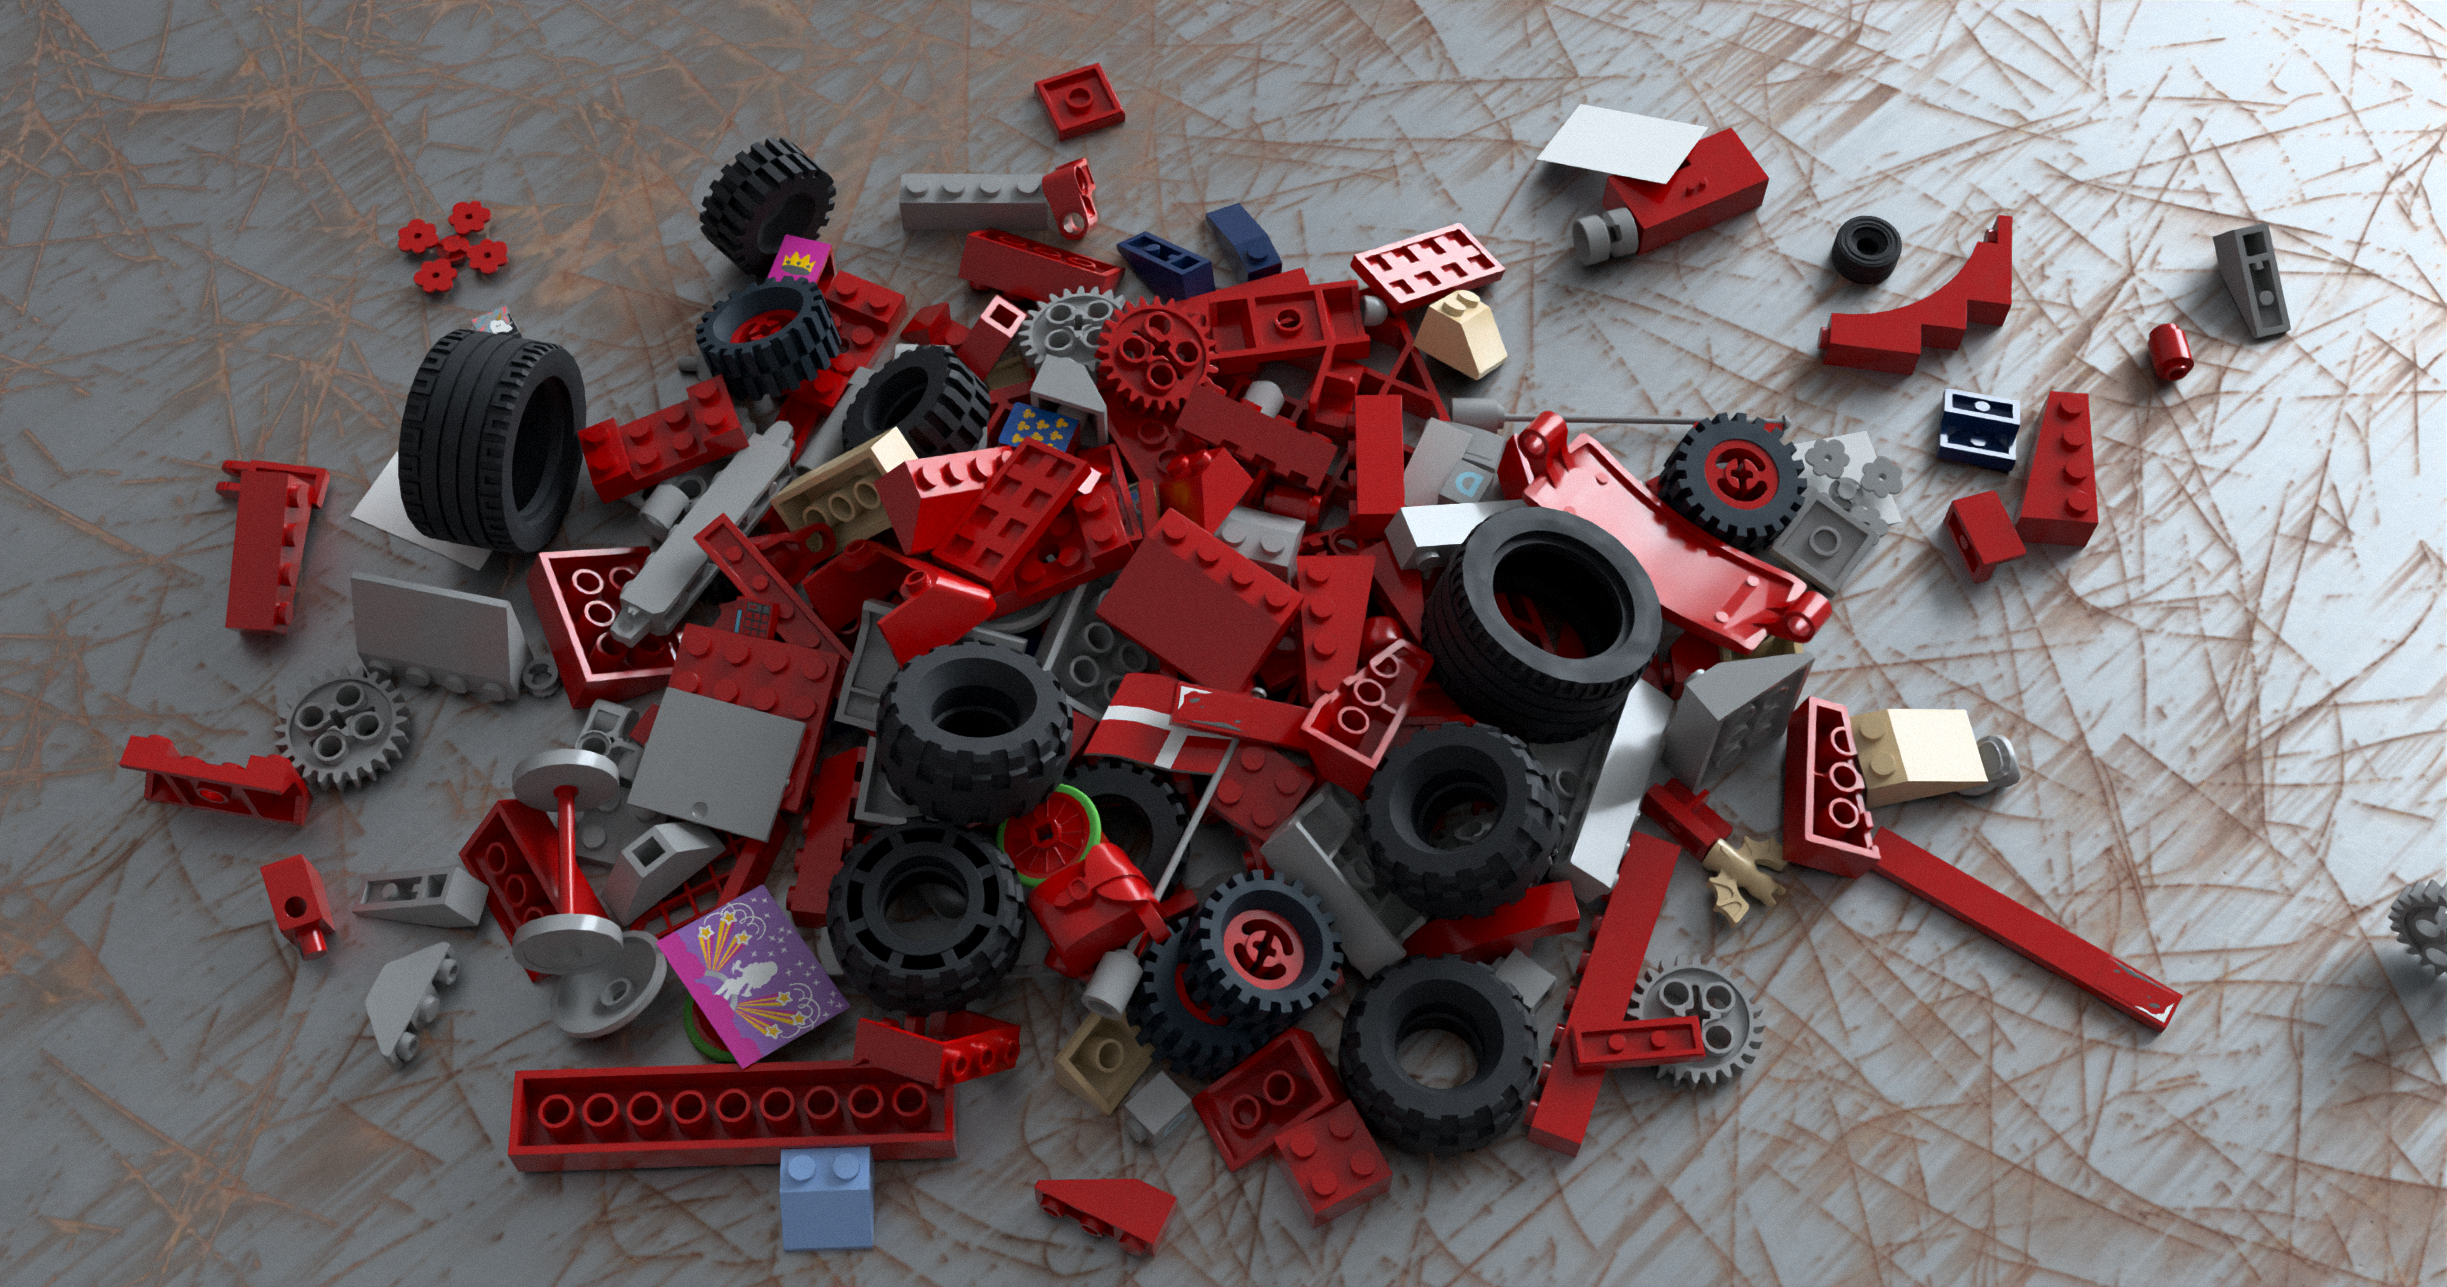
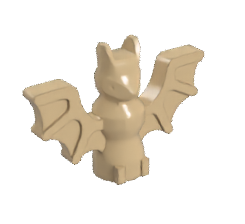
M1745 836L1739 850H1736L1720 838L1703 861L1702 866L1707 870L1718 872V876L1715 878L1711 877L1706 884V887L1713 891L1716 898L1713 911L1724 915L1732 929L1739 924L1749 910V904L1742 898L1737 887H1745L1751 895L1760 899L1771 908L1776 904L1772 895L1774 893L1784 895L1786 892L1785 888L1773 881L1770 875L1758 871L1756 865H1763L1781 871L1788 864L1789 861L1782 860L1783 846L1776 842L1775 837L1771 836L1766 841L1756 842Z

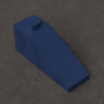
M1240 203L1206 213L1205 218L1239 284L1282 273V261L1268 234Z
M1146 231L1116 244L1118 252L1166 304L1171 298L1176 302L1216 291L1212 262L1202 256Z

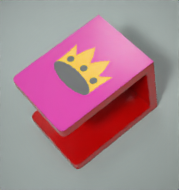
M786 234L767 278L775 277L776 281L780 282L784 276H793L795 281L800 277L808 279L809 283L815 282L822 294H824L837 275L832 245Z

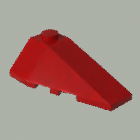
M1399 638L1372 658L1368 665L1354 676L1349 675L1341 682L1339 687L1329 694L1325 693L1316 700L1298 734L1324 778L1358 797L1362 795L1435 661L1432 659L1431 654Z

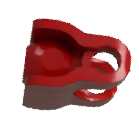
M819 522L804 525L791 532L788 527H783L769 535L748 538L790 586L804 579L812 566L831 556L835 551L837 543L832 529L827 524ZM814 532H818L823 540L822 548L818 552L810 551L806 545V539L810 538Z

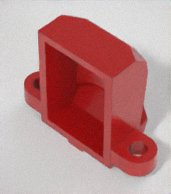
M1102 830L1100 844L1094 845L1085 859L1041 882L1029 894L1028 908L1073 977L1101 960L1105 952H1113L1146 929L1157 945L1172 936L1162 920L1167 916V913L1154 896L1153 892L1155 890L1143 873L1133 865L1126 853L1118 846L1111 844Z

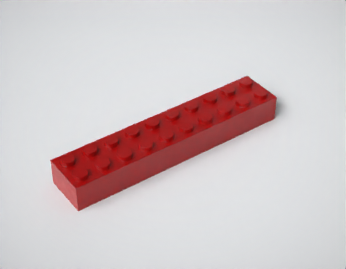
M853 1060L752 1063L744 1069L739 1064L515 1071L508 1157L518 1172L781 1163V1149L869 1146L874 1160L957 1158L958 1084L936 1089L934 1085L871 1066L869 1063L852 1067Z

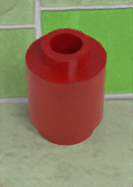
M2173 323L2162 324L2151 330L2147 345L2156 375L2169 381L2184 378L2194 367L2185 332Z
M1276 484L1274 491L1268 490L1266 493L1263 511L1306 521L1305 529L1308 526L1317 527L1322 506V496L1313 495L1314 492L1312 490Z

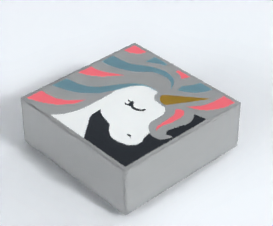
M506 305L471 320L476 331L522 338Z

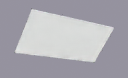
M1431 417L1404 471L1405 506L1437 505L1438 494L1458 460L1462 459L1473 437L1472 434Z

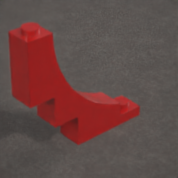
M1998 215L1993 228L1986 230L1984 241L1977 242L1972 255L1958 274L1941 289L1926 298L1904 307L1867 314L1831 313L1827 327H1821L1818 336L1817 347L1818 349H1823V365L1912 376L1921 354V346L1958 351L1966 332L1967 322L2003 326L2012 305L2013 217Z

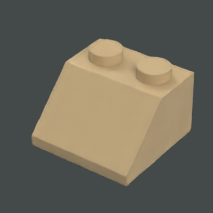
M1457 290L1430 305L1413 343V346L1476 381L1505 363L1507 359V353L1490 307L1480 302V298L1476 294L1466 290Z

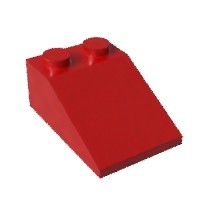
M1291 1027L1191 1100L1231 1173H1236L1272 1154L1273 1137L1349 1099L1345 1093L1344 1086L1313 1033Z

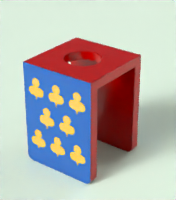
M1020 402L1014 404L998 439L1000 446L1010 445L1013 452L1026 436L1077 458L1078 451H1081L1082 448L1080 420Z

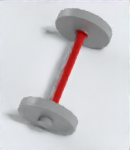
M549 750L528 756L516 765L512 773V790L515 798L528 807L545 812H558L559 915L538 918L519 927L512 938V954L516 963L528 970L544 974L572 975L606 968L618 961L623 953V934L620 927L608 919L594 915L576 914L575 812L602 806L615 798L619 790L617 766L606 756L587 750Z

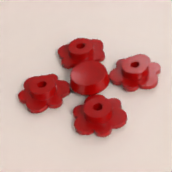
M472 201L469 204L467 202L456 203L452 209L453 214L448 217V222L451 226H454L458 235H449L440 242L437 234H435L437 232L436 226L432 223L425 224L422 219H413L408 223L407 227L399 229L398 236L400 239L398 247L402 252L413 251L414 254L421 255L426 249L437 246V254L440 258L433 263L430 261L424 262L421 265V270L415 273L413 277L415 284L423 287L425 293L432 294L435 291L445 293L450 291L453 287L452 280L458 276L456 269L452 268L451 265H459L467 259L470 260L469 266L472 270H481L485 275L496 273L499 266H505L508 263L506 256L508 247L506 243L502 241L493 243L490 239H484L480 242V245L470 247L469 241L463 237L471 232L483 231L484 223L490 221L492 217L491 212L488 208L482 207L481 202Z

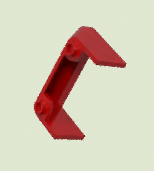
M864 539L849 543L844 548V552L801 582L819 618L833 634L862 613L865 600L869 598L881 600L893 590L900 592L905 602L876 622L900 670L903 669L904 663L916 655L924 656L929 654V650L946 644L948 646L952 645L990 617L997 607L987 587L925 557L915 554L905 556L903 550L874 541H865Z

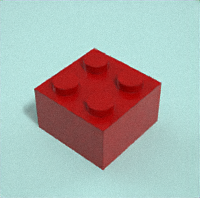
M1351 1099L1273 1137L1272 1156L1313 1230L1390 1191L1393 1173Z

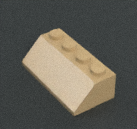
M896 426L796 478L769 501L790 532L811 523L827 524L832 529L837 542L835 551L831 555L833 556L843 551L849 543L855 540H866L892 527L873 482L904 461L918 458ZM814 532L810 538L806 539V545L810 551L818 552L822 548L823 540L818 532Z

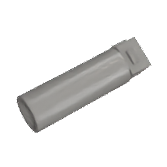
M861 366L857 368L848 381L849 388L795 464L794 472L798 477L846 453L842 441L843 420L847 419L846 411L849 405L853 404L856 400L855 395L861 387L864 388L869 382L868 379L877 371Z

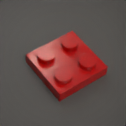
M1241 740L1206 808L1264 845L1271 834L1299 807L1315 784L1316 777L1265 744Z

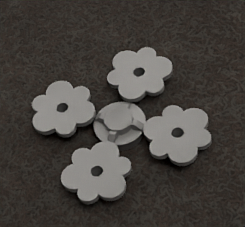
M1824 439L1816 440L1814 448L1807 450L1805 461L1813 466V473L1816 476L1826 474L1827 477L1836 479L1829 487V494L1820 493L1844 510H1850V514L1880 533L1872 546L1877 545L1879 537L1886 535L1889 526L1885 520L1880 518L1878 509L1870 508L1867 510L1859 505L1863 499L1862 488L1867 492L1874 491L1878 498H1885L1888 493L1893 495L1900 493L1903 489V481L1900 479L1903 473L1901 467L1897 465L1892 466L1889 458L1879 456L1873 463L1864 464L1862 468L1864 475L1859 484L1852 478L1841 477L1844 467L1850 462V457L1844 453V444L1837 439L1830 440L1828 443ZM1808 486L1800 495L1806 497L1804 503L1814 490L1818 491L1816 487Z

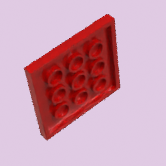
M686 623L667 687L799 721L807 725L789 778L790 784L786 787L779 808L780 811L801 815L844 658L841 654Z

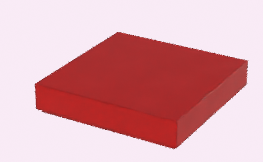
M1099 62L1034 82V91L1059 142L1125 121V111Z

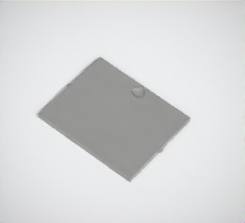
M667 687L649 739L644 745L645 751L626 803L645 810L768 843L786 787L790 784L789 778L807 725L799 721Z

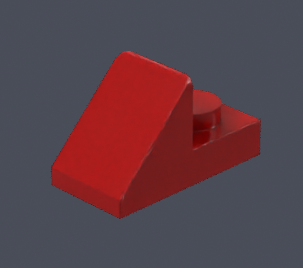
M943 302L920 308L901 332L900 336L901 339L911 344H918L919 346L950 345L951 350L956 354L971 329L951 320L949 303Z

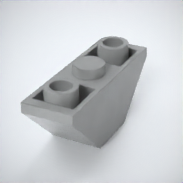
M689 821L654 825L620 851L600 897L624 927H627L724 852L726 848L709 827Z
M442 941L384 964L364 1000L381 1055L395 1071L400 1072L406 1060H411L419 1046V1036L424 1026L435 1018L440 1005L439 999L447 985H451L458 975L460 959L450 943Z

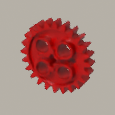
M1143 296L1139 297L1135 307L1132 303L1126 301L1121 309L1122 312L1115 308L1110 316V320H1105L1101 328L1103 333H1100L1096 339V344L1101 347H1098L1094 358L1103 360L1097 368V373L1109 374L1103 383L1104 387L1115 385L1117 389L1113 398L1117 399L1123 395L1128 397L1126 402V408L1128 409L1135 402L1140 404L1141 415L1145 414L1148 407H1153L1157 418L1160 417L1164 408H1167L1172 417L1175 416L1179 406L1183 409L1194 384L1197 383L1204 386L1206 381L1213 383L1211 380H1214L1219 371L1214 365H1216L1220 355L1211 352L1215 348L1217 340L1205 338L1211 329L1210 326L1199 328L1197 323L1201 315L1197 314L1189 318L1186 316L1188 305H1184L1178 311L1174 309L1175 303L1172 298L1166 306H1161L1159 296L1154 297L1151 305L1147 304ZM1149 327L1157 328L1163 335H1155ZM1124 350L1132 351L1138 359L1129 358L1124 353ZM1177 354H1184L1189 358L1190 362L1182 361ZM1151 377L1160 378L1165 383V386L1157 385Z

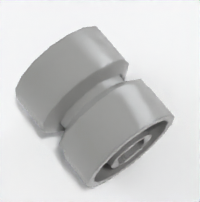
M1626 207L1605 211L1601 215V219L1597 215H1591L1573 222L1572 236L1574 246L1581 262L1586 266L1606 261L1609 255L1618 258L1635 253L1638 249L1637 227L1634 218Z

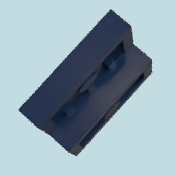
M1945 388L1940 411L1936 458L2013 471L2016 462V435L2020 427V401Z

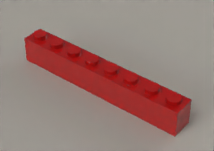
M1635 830L1633 831L1630 847L1626 855L1620 860L1618 866L1620 867L1618 882L1609 894H1603L1601 897V901L1608 903L1605 914H1595L1588 937L1596 939L1592 952L1583 949L1575 972L1583 975L1579 988L1570 986L1563 1010L1570 1012L1567 1024L1557 1023L1550 1044L1551 1048L1557 1049L1554 1061L1551 1063L1545 1060L1536 1084L1544 1087L1541 1099L1537 1101L1531 1098L1523 1121L1524 1124L1531 1126L1527 1141L1576 1158L1606 1069L1575 1072L1569 1028L1571 1025L1623 1021L1681 846Z

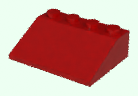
M1170 507L1145 536L1096 609L1095 616L1197 685L1239 694L1298 620L1305 596Z
M649 546L538 553L525 582L573 710L591 708L599 698L618 704L668 686L683 635L679 622L670 634L656 636L649 632L633 648L613 639L610 631L622 610L619 598L624 585L628 581L634 580L643 569L647 557L651 554Z

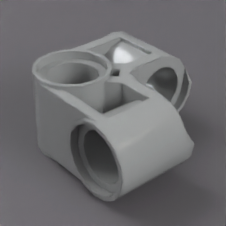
M699 474L685 475L679 478L674 485H658L638 513V517L645 527V533L664 543L670 529L676 524L679 525L688 514L693 501L698 497H702L708 490L704 478ZM692 495H698L694 499H688V497Z
M601 698L597 699L590 709L587 721L574 746L576 750H587L594 753L603 752V756H606L617 766L619 786L629 789L632 788L645 748L630 743L632 738L629 736V733L639 722V712Z

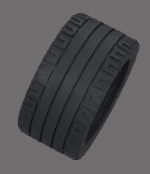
M458 329L440 338L429 350L416 373L408 394L401 423L398 447V479L401 499L407 517L422 535L450 543L519 555L538 551L551 540L569 509L577 486L583 460V449L577 431L586 428L587 409L584 383L574 357L566 349L558 344L470 329Z
M1546 507L1512 508L1504 512L1495 513L1493 516H1489L1483 522L1477 524L1458 548L1427 598L1428 600L1424 605V612L1421 617L1422 624L1420 625L1423 650L1431 654L1432 659L1435 660L1430 670L1445 694L1466 715L1478 723L1498 727L1503 734H1507L1511 738L1516 736L1521 741L1536 744L1572 742L1577 740V738L1588 736L1589 733H1593L1599 726H1602L1650 666L1658 652L1657 649L1660 647V637L1663 632L1659 598L1649 575L1637 558L1616 537L1593 522L1567 511ZM1494 593H1518L1534 598L1551 607L1566 619L1577 632L1584 645L1587 658L1569 659L1559 657L1528 642L1504 619L1496 604Z

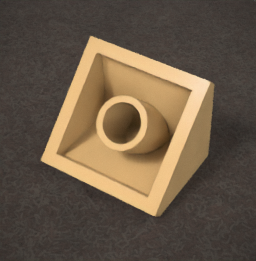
M1125 1010L1118 1020L1104 1018L1091 1012L1053 1060L1056 1081L1106 1116L1111 1115L1153 1059L1149 1056L1155 1050L1149 1042L1140 1047L1135 1037L1141 1031V1028L1138 1025L1129 1027Z

